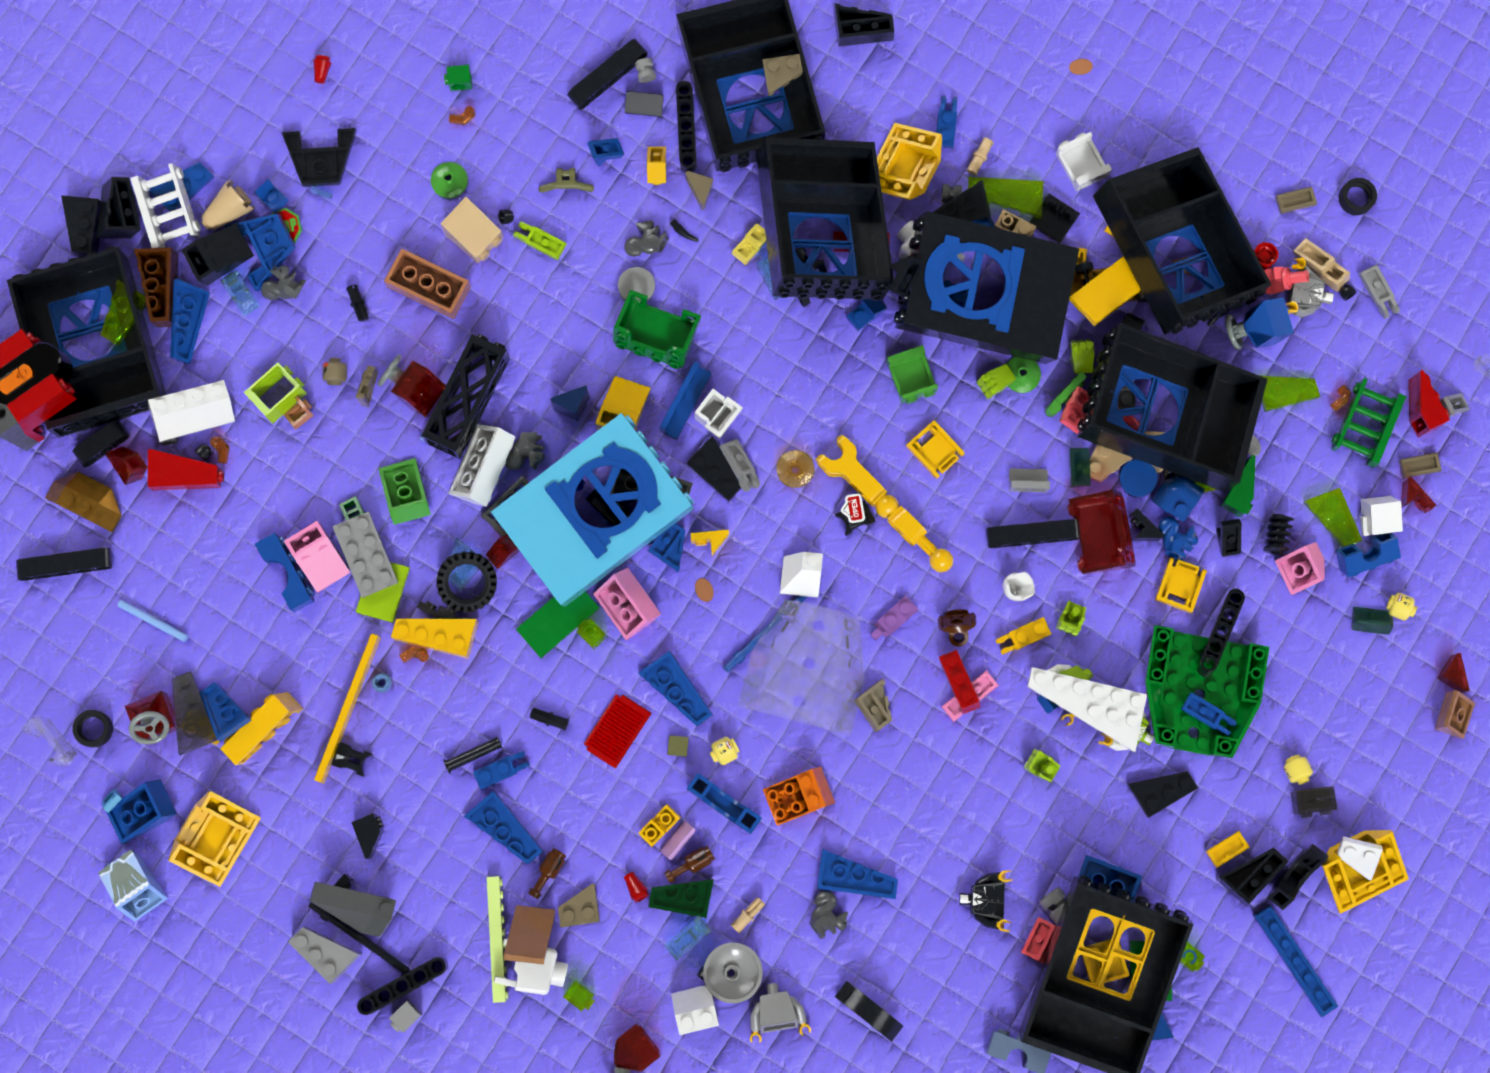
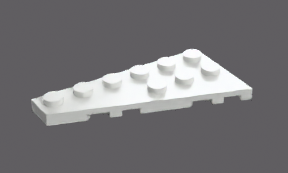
M1034 667L1031 668L1028 688L1054 702L1060 708L1067 710L1099 732L1106 734L1112 740L1127 747L1130 751H1136L1147 694Z

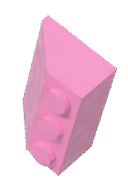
M629 568L612 575L593 593L625 640L630 639L661 615Z

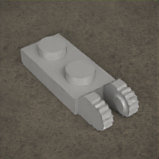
M1374 265L1358 274L1384 319L1389 317L1385 302L1388 301V305L1394 314L1400 311L1394 299L1395 296L1378 265Z
M738 439L723 443L720 449L737 479H739L740 487L744 492L749 491L751 487L754 489L758 488L760 481Z

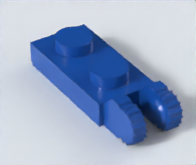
M946 96L941 98L936 133L942 135V147L953 149L958 97H953L952 111L945 110Z
M1192 692L1189 693L1180 710L1213 730L1216 729L1228 737L1231 732L1219 725V722L1222 719L1231 726H1235L1237 723L1234 719L1227 716L1224 711Z
M521 751L512 756H507L474 771L473 774L480 790L516 775L517 772L530 767L529 762H524L515 768L512 761L525 756V752Z

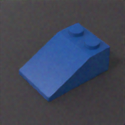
M161 779L144 782L124 796L109 813L106 812L121 845L163 824L177 814Z
M1085 855L1078 876L1083 875L1091 878V882L1099 884V882L1106 883L1115 891L1123 889L1128 891L1132 897L1136 896L1142 879L1141 875Z

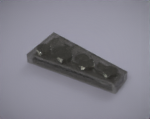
M191 671L172 678L178 754L182 755L213 743L217 739Z

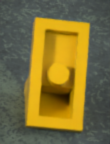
M729 529L690 533L691 544L705 546L707 542H711L713 557L728 539Z

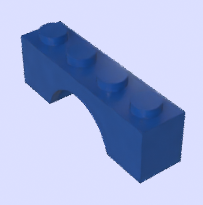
M273 533L255 543V546L263 561L266 563H279L285 567L288 573V583L281 594L289 609L295 613L314 602L312 598L314 592L309 585H305L303 581L305 576L301 569H296L294 565L296 560L291 552H287L283 536L279 537L276 533Z
M699 773L695 775L686 788L687 791L750 835L762 819V817L733 799Z

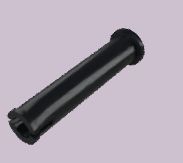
M496 737L443 761L447 771L451 774V771L503 747L499 738Z

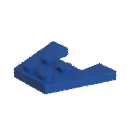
M280 214L234 223L238 225L244 237L249 236L261 261L262 266L248 274L254 290L258 292L262 284L273 275L270 270H273L272 267H280L296 248ZM234 224L225 225V228L232 226Z

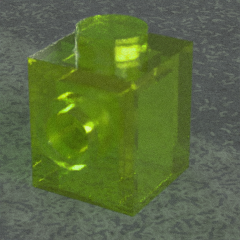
M591 618L588 621L583 620L577 626V634L593 650L607 638V635Z

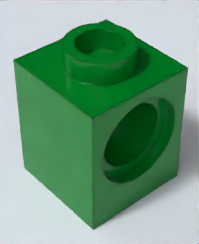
M469 65L447 67L444 81L445 85H449L450 91L473 89Z

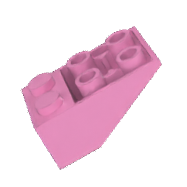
M318 521L284 541L317 593L351 573Z

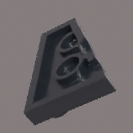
M980 180L976 185L965 190L953 200L933 211V213L970 222L992 217L984 181Z
M711 436L687 462V465L729 502L742 488L715 439Z
M1188 771L1127 784L1147 818L1198 789Z

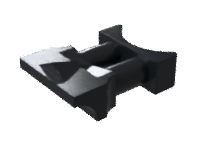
M865 500L862 501L865 520L862 522L847 523L848 517L841 511L835 514V517L842 519L846 524L845 536L852 534V530L859 526H868L876 522Z
M340 742L331 765L341 769L348 768L354 770L357 775L365 777L363 764L373 754L364 751V753L356 751L350 745ZM351 757L361 760L360 764L350 761Z

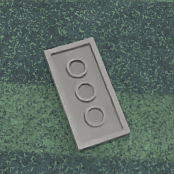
M370 512L332 526L362 598L399 583Z

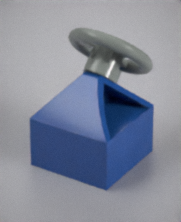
M1284 297L1264 300L1247 311L1242 322L1237 323L1231 314L1225 317L1226 330L1236 350L1242 349V337L1249 336L1255 348L1276 345L1294 333Z

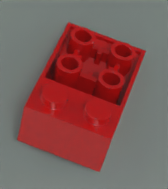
M1423 370L1409 379V422L1418 438L1450 421L1447 409L1442 406L1438 392L1433 389L1429 375Z

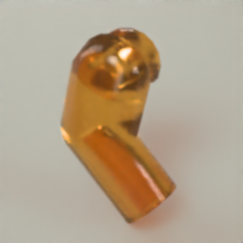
M468 106L461 115L450 114L449 123L468 124L475 118V109Z
M1342 385L1337 390L1341 396L1330 404L1335 412L1349 400L1351 390L1346 385Z
M212 437L210 444L219 452L217 462L227 464L229 445L221 437Z
M416 646L409 648L399 655L404 663L413 657L419 658L421 662H425L429 658L425 648Z

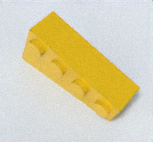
M396 619L391 638L395 641L469 659L479 622L477 619Z
M289 692L267 696L263 701L265 704L261 708H256L250 714L251 721L240 728L234 735H230L223 741L225 744L220 749L235 766L244 764L263 746L261 744L262 741L266 742L276 734V728L279 729L290 722L289 716L303 710V707Z

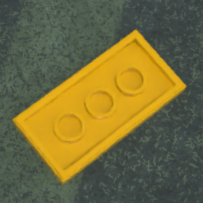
M1123 256L1071 295L1069 301L1093 326H1096L1138 294L1141 289Z

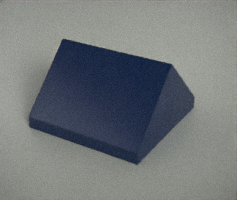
M585 385L552 397L550 400L554 411L579 421L590 397Z

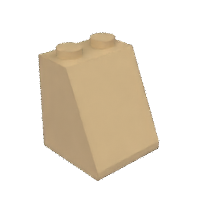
M467 197L440 223L445 236L476 263L486 260L492 248L498 247L503 240L502 231Z

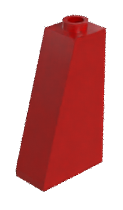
M148 449V488L152 491L221 488V482H224V472L217 465Z

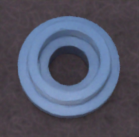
M385 673L376 674L372 679V686L377 692H386L391 687V678ZM385 680V685L379 686V681Z

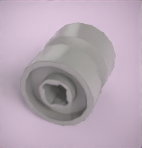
M1057 887L1039 901L1045 911H1050L1049 916L1055 924L1058 923L1066 901V895L1060 887Z

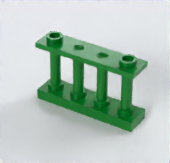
M1364 378L1359 383L1356 382L1353 387V398L1339 432L1335 433L1331 443H1333V447L1331 450L1336 451L1341 445L1367 456L1366 458L1369 459L1367 465L1374 468L1380 463L1406 396L1399 393L1394 398H1388L1365 388L1368 379ZM1361 395L1387 405V408H1389L1388 413L1382 415L1359 405L1358 402ZM1356 411L1379 421L1382 425L1381 430L1375 432L1352 422L1351 419L1354 412ZM1349 428L1374 439L1373 441L1376 442L1374 448L1369 449L1345 439L1344 436L1347 429Z

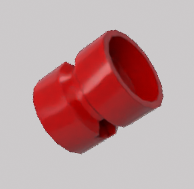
M1264 242L1254 249L1264 270L1270 269L1278 259V250L1272 243Z

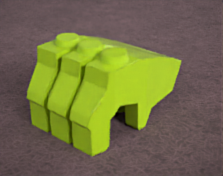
M1090 339L1071 340L1069 343V359L1074 374H1079L1080 372L1093 373L1094 343Z
M1005 364L982 375L977 381V385L988 400L999 392H1003L1005 388L1016 380V377L1008 365Z
M1068 601L1058 619L1056 629L1064 630L1066 633L1077 636L1085 621L1086 607Z
M1034 749L1023 768L1031 774L1051 783L1061 766L1052 757Z

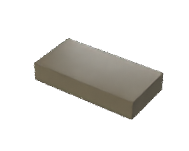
M1312 187L1275 196L1280 214L1317 205Z
M1437 452L1399 460L1403 479L1442 471Z

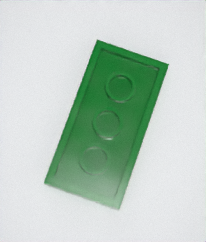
M586 592L567 606L560 605L556 598L553 597L516 630L542 659L600 608Z

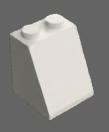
M706 985L671 993L679 1035L719 1026L713 995L708 991Z

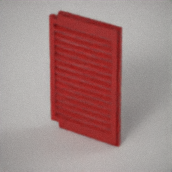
M616 694L584 742V745L588 746L586 750L616 769L652 713L626 696L622 695L619 697Z

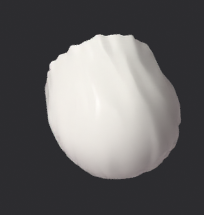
M1026 572L1009 574L1003 581V592L1010 600L1023 601L1035 593L1033 579Z

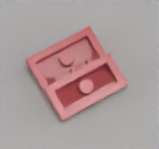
M1080 386L1075 389L1069 398L1059 421L1076 434L1079 432L1077 430L1078 422L1084 415L1082 412L1083 405L1089 398L1087 391Z
M1038 917L1021 953L1043 964L1056 925Z

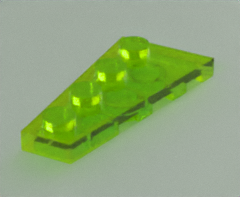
M969 177L968 189L976 185L980 180L984 181L989 204H998L1000 207L1018 210L1020 213H1028L1041 219L1044 181Z

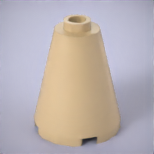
M232 180L225 182L202 215V224L208 230L212 229L215 231L255 208L254 205H249L252 201L239 186L235 188L231 185L234 183Z

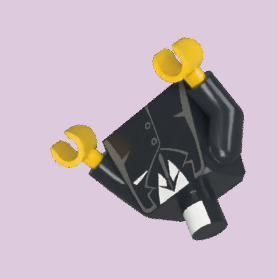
M1011 870L987 873L977 879L975 885L971 886V893L959 894V905H970V914H974L975 920L985 927L1009 932L1010 930L1004 929L1005 923L1011 924V921L1004 919L1005 882L1013 880L1007 879L1005 876Z

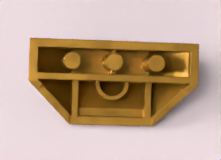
M80 472L54 481L45 499L112 533L122 517L113 489Z

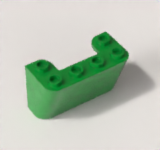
M630 290L614 326L613 342L615 346L622 350H630L638 356L649 357L655 362H663L674 369L682 368L701 321V315L685 309L682 311V317L647 305L648 296Z

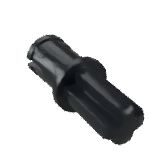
M358 285L348 286L346 291L351 300L350 306L354 308L358 321L364 322L368 320L369 316L364 306L365 300L360 295Z
M533 708L530 713L531 719L547 724L546 726L551 725L564 731L567 729L569 719L557 716L552 711L549 713Z

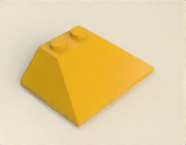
M894 123L877 156L882 193L907 200L924 194L941 162L942 135Z
M209 791L194 805L175 837L168 861L221 887L261 817Z
M1367 830L1350 837L1382 845L1383 851L1372 880H1368L1341 860V857L1337 855L1340 843L1329 848L1327 861L1322 864V868L1340 914L1409 880L1393 831Z

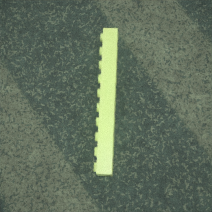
M500 876L487 877L493 1003L507 1002V999H509L506 985L494 983L495 976L505 978V974H507V966H505V961L507 960H504L506 945H503V936H505L503 924H505V918L502 916V911H504V904L501 902V899H503V891H501L503 880L500 879Z

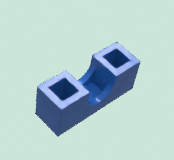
M1392 533L1372 536V546L1364 554L1354 544L1336 550L1340 571L1347 577H1354L1359 573L1373 570L1380 565L1392 563L1394 560L1401 558L1398 538Z

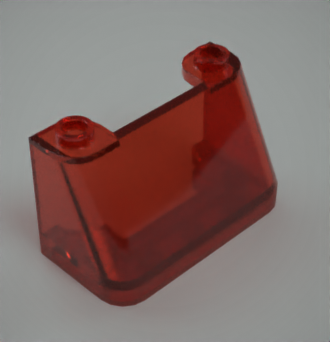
M1111 489L1069 499L1068 513L1074 519H1079L1080 542L1083 556H1080V560L1077 561L1079 571L1086 575L1135 567L1134 549L1122 493Z

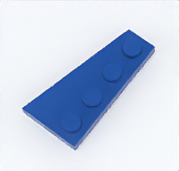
M174 279L170 358L190 364L210 292L179 279Z
M671 651L638 672L642 678L649 682L652 687L659 691L696 726H699L713 716Z
M492 791L463 816L493 837L498 843L505 846L526 864H530L544 852L495 791Z

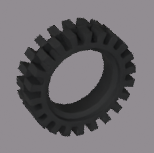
M473 551L457 552L451 557L449 556L442 563L436 579L438 594L441 596L442 601L448 607L454 608L455 611L459 612L460 610L468 613V611L475 612L477 609L484 608L493 598L497 587V577L493 565L487 558ZM470 564L476 566L483 573L485 585L478 596L471 599H462L450 590L449 576L460 565Z

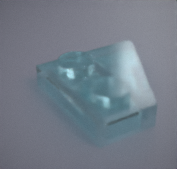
M458 538L455 539L452 555L462 551H473ZM470 564L460 565L451 572L448 581L462 591L478 572L479 568Z

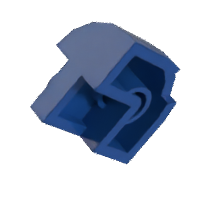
M1173 476L1162 483L1151 501L1167 513L1169 512L1184 522L1200 500L1205 488L1191 479L1183 476Z

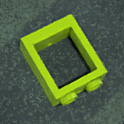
M278 362L244 392L272 424L297 403L296 396L302 399L307 394L303 389L305 385L298 377L293 379L292 375L294 373L286 365L282 367ZM285 376L295 388L269 409L260 397Z

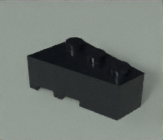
M835 3L834 18L838 47L893 41L895 31L892 14L872 10H859L857 7L849 8Z
M111 177L102 186L96 238L131 239L141 228L129 177Z
M61 195L71 251L78 258L86 257L91 252L98 253L100 238H96L100 200Z
M1272 848L1219 876L1217 881L1247 907L1289 861L1275 848Z

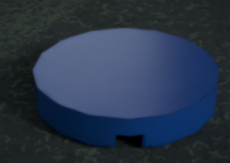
M1137 459L1127 462L1119 474L1120 486L1127 495L1132 497H1144L1150 494L1158 482L1155 468L1151 464Z

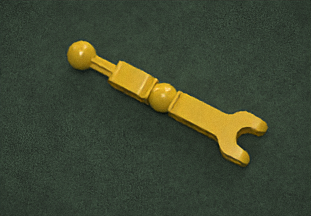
M840 435L837 438V446L843 453L841 458L831 460L823 454L815 458L817 465L826 475L845 479L873 508L875 507L879 516L887 518V522L911 546L917 544L930 557L929 563L933 570L942 573L951 569L954 562L952 554L946 549H937L925 537L927 534L925 528L906 509L899 506V502L894 496L887 495L888 492L857 461L856 446L844 435Z

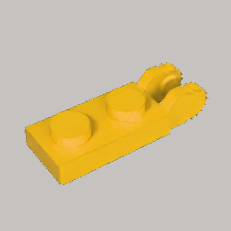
M1044 617L1008 632L1007 635L995 641L997 644H1001L1011 639L1013 645L1005 647L1000 651L1004 655L1052 634Z

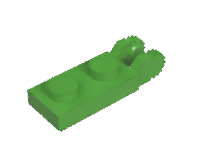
M1083 372L1076 375L1046 407V416L1053 417V415H1056L1061 410V404H1067L1071 397L1070 394L1077 387L1080 386L1082 388L1085 385L1083 380L1087 376Z

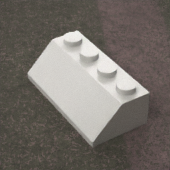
M224 380L148 400V407L159 442L235 422Z
M477 424L448 494L473 504L487 507L495 485L499 481L500 473L506 464L508 454L513 447L515 436L499 427Z

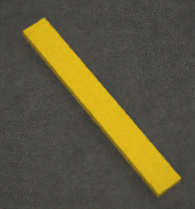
M371 634L315 775L314 779L317 782L325 784L337 748L342 740L381 640L378 635Z

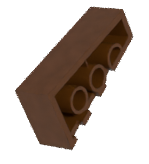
M171 247L134 249L138 261V270L141 274L142 288L146 296L145 301L150 322L156 327H172L174 279L178 278V254Z

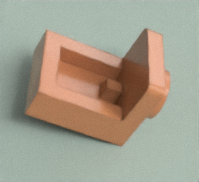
M298 396L295 397L298 403L284 414L295 430L314 416L310 411L311 405L306 399L301 400Z

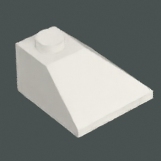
M800 552L784 556L780 594L818 598L823 554Z

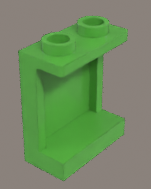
M923 345L887 357L886 363L901 403L907 402V404L916 402L919 397L924 396L928 398L935 395L938 385L935 384Z

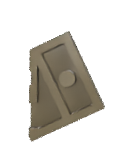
M800 54L762 60L768 96H772L776 90L785 87L791 80L798 78L803 73Z
M368 366L366 371L364 370L362 382L356 394V399L361 406L369 408L378 375L376 367Z
M884 679L879 680L854 699V702L875 732L892 721L891 711L888 708V696H885L883 687L885 685Z
M595 884L589 885L558 907L560 928L600 922Z

